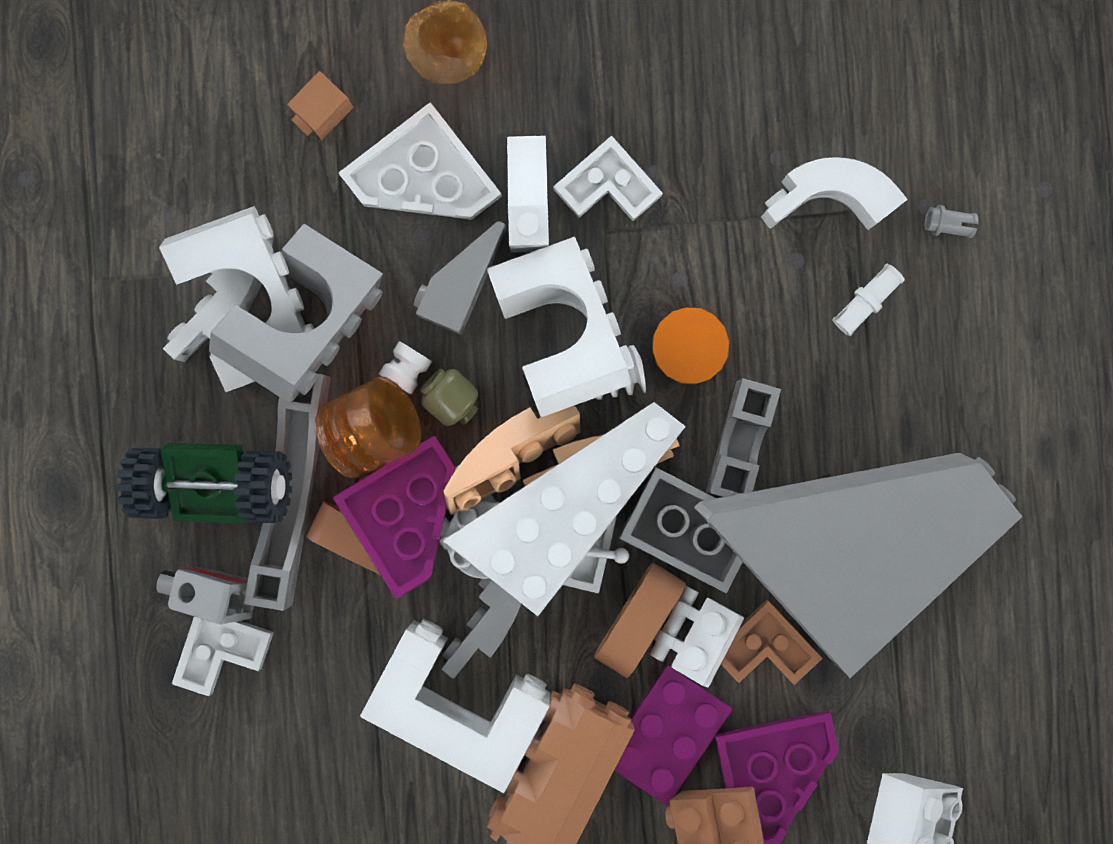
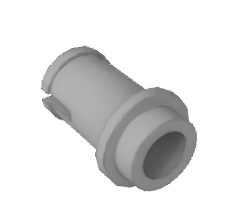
M939 204L936 208L930 207L928 209L924 223L925 230L931 231V234L938 236L940 233L973 238L977 228L962 226V222L978 224V214L946 210L944 205Z

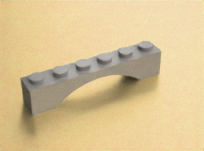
M318 374L311 389L305 395L299 392L291 404L279 397L275 451H281L282 454L287 456L286 461L290 462L291 467L288 473H292V480L289 481V485L292 486V493H289L291 502L290 506H286L288 513L286 516H283L282 522L262 524L256 550L250 565L244 600L245 605L281 611L293 605L331 377Z

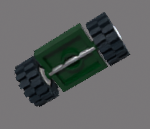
M167 443L163 448L134 447L125 453L126 458H122L120 462L123 470H118L117 477L121 478V483L116 484L117 491H121L118 502L123 504L121 510L123 513H127L129 518L163 519L169 516L168 512H172L173 521L247 524L248 522L278 523L282 522L283 516L287 515L288 510L286 506H290L291 502L289 493H292V486L289 485V481L292 480V473H288L291 466L290 462L286 461L287 456L282 454L281 451L249 450L247 453H244L242 445Z

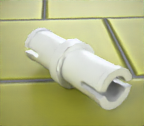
M886 263L884 268L864 288L859 287L854 292L856 297L832 321L842 332L851 336L872 312L877 313L882 308L881 303L900 283L902 284L905 281L904 277L893 266Z

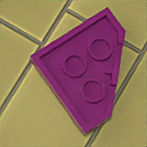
M435 436L333 497L336 505L396 600L428 581L432 574L447 509L444 489L456 470Z
M825 710L717 733L715 735L725 788L754 787L764 844H780L788 832L786 829L798 810L801 812L818 784L816 782L828 764L831 765L839 752L831 713Z

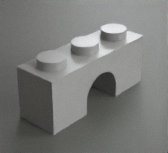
M744 378L736 382L707 484V493L727 497L753 491L760 467L757 465L760 446L766 430L771 427L781 389Z

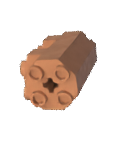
M576 683L573 684L571 690L563 688L560 694L552 690L550 693V706L543 718L544 722L541 728L538 727L524 754L527 757L524 763L520 762L505 790L507 792L506 796L498 795L488 815L490 818L486 826L491 829L490 837L497 842L501 835L507 841L506 844H577L635 730L631 719L628 717L629 711L611 701H608L606 706L593 699L595 694L592 691Z

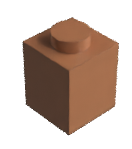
M320 71L287 104L295 114L291 121L305 135L309 136L314 132L321 140L354 108L348 97Z

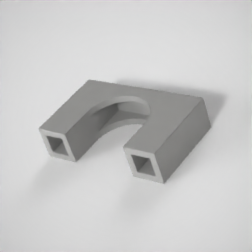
M303 224L282 248L281 253L288 266L289 274L287 276L315 293L322 300L327 309L328 318L313 330L303 333H287L272 328L234 304L210 333V353L290 404L299 392L305 395L311 389L318 376L315 372L322 363L328 366L333 361L340 349L338 345L344 335L350 338L355 333L362 320L359 316L365 309L371 311L383 293L379 289L383 273L306 224Z

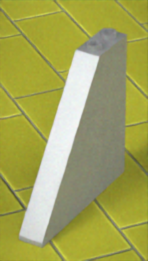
M962 453L701 501L694 507L829 659L849 678L858 672L1022 518V515L1013 505L1016 499L1012 493L1003 485H997L992 477L995 475V472L991 466L980 457L974 460Z

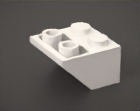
M883 773L867 844H954L952 835L955 822L962 812L961 795L963 788L904 773Z

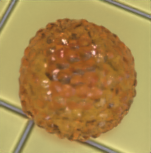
M451 0L439 3L434 2L415 12L414 16L409 17V23L405 25L406 32L403 38V48L407 53V59L422 77L429 79L435 84L459 83L461 80H466L468 76H473L482 65L487 49L488 37L485 35V29L482 27L480 19L466 4Z

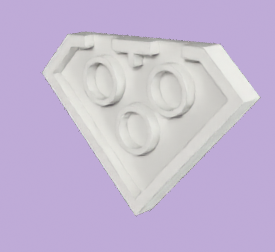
M431 102L339 172V175L366 207L472 220L502 197L501 192Z

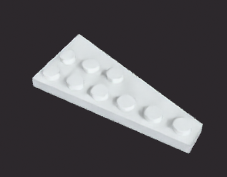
M653 402L443 540V542L535 615L539 616L685 426Z

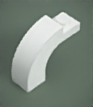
M823 158L805 163L788 173L781 182L789 193L787 194L784 189H781L767 200L765 204L769 209L765 211L761 218L771 229L803 203L816 198H831L847 205L867 230H869L903 204L907 198L890 178L873 166L848 158Z

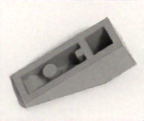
M497 221L431 277L428 286L421 285L414 300V306L418 307L416 315L419 318L459 335L463 334L487 278V268L492 266L507 231L504 223Z

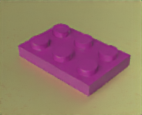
M667 663L630 717L635 730L614 770L668 806L669 800L674 797L733 710L732 707L689 677L673 669Z

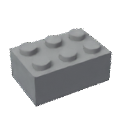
M654 467L643 485L618 537L725 593L728 592L742 564L741 559L694 508L701 501L717 498Z

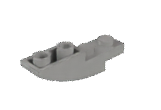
M490 578L482 579L478 584L483 588L478 598L490 607L485 610L480 606L466 624L471 628V631L463 641L456 637L442 654L447 661L441 670L453 679L478 648L490 658L508 633L521 606L517 599Z

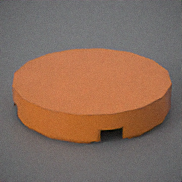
M686 307L671 312L659 323L653 335L652 354L656 366L667 377L679 384L695 385L710 380L722 369L728 357L729 339L724 325L715 315L701 308Z

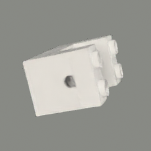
M423 619L421 623L414 620L405 630L360 717L504 793L550 706V692L545 690L547 684L530 674H526L524 678L516 674L490 722L423 686L448 638L442 635L443 629L437 624Z

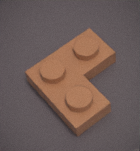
M766 600L742 622L721 665L740 683L768 657L786 678L795 685L822 660V657L780 612Z

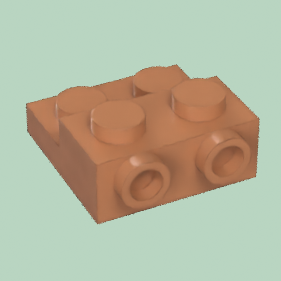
M754 787L681 791L669 800L670 804L666 808V822L669 828L675 829L676 844H764Z

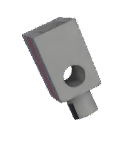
M203 567L182 568L176 572L164 570L158 578L157 592L170 596L168 607L172 610L221 625L251 619L254 606L244 604L248 578Z

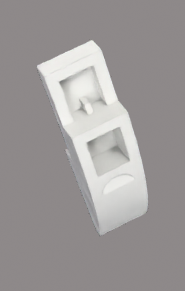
M274 237L269 238L271 245H273ZM225 268L210 272L212 275L206 282L217 292L214 296L211 294L207 295L197 304L194 309L196 314L187 324L183 322L171 331L168 336L170 342L163 349L174 360L186 362L208 338L210 339L211 331L234 304L247 312L249 311L262 283L253 275L239 269Z

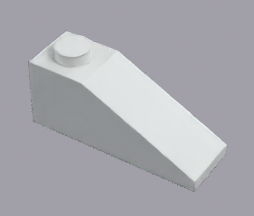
M546 136L507 137L509 246L511 253L534 252L549 246Z

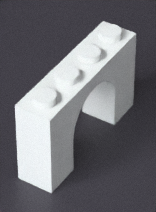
M255 206L168 237L160 245L159 248L176 285L219 269H239L256 277L266 288L272 306L271 315L265 322L267 325L287 333H303L314 329L311 323L307 325L304 323L300 311L304 310L301 296L297 288L290 289L284 276L289 274L287 263L280 251L274 252L269 238L274 237L270 223L265 214L258 215ZM211 353L210 359L225 392L255 382Z
M575 237L487 268L505 319L551 303L570 305L582 312L588 319L583 335L571 348L522 367L540 417L631 385L628 370L634 368L630 352L626 345L622 347L618 345L615 336L621 335L617 320L613 312L605 313L602 304L608 301L600 280L593 282L589 273L595 271L588 249L580 251Z

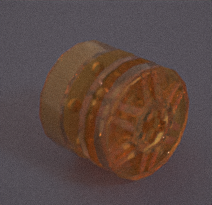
M377 376L356 387L350 393H344L338 398L325 403L318 409L315 417V433L322 452L328 462L339 473L349 478H361L368 475L371 471L380 469L386 463H393L413 453L419 447L421 440L420 421L413 403L406 392L396 382L387 377Z

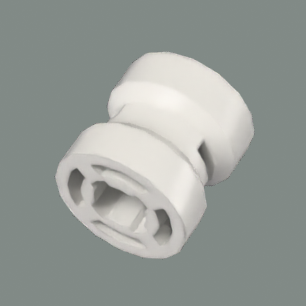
M399 341L393 350L395 358L390 363L384 364L379 375L412 394L418 385V374L426 372L432 361Z

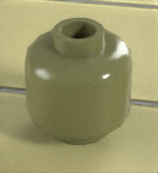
M441 368L437 370L420 389L423 393L421 400L423 408L444 426H451L458 421L464 425L478 410V407L474 405L478 398L477 388L456 369L444 371Z

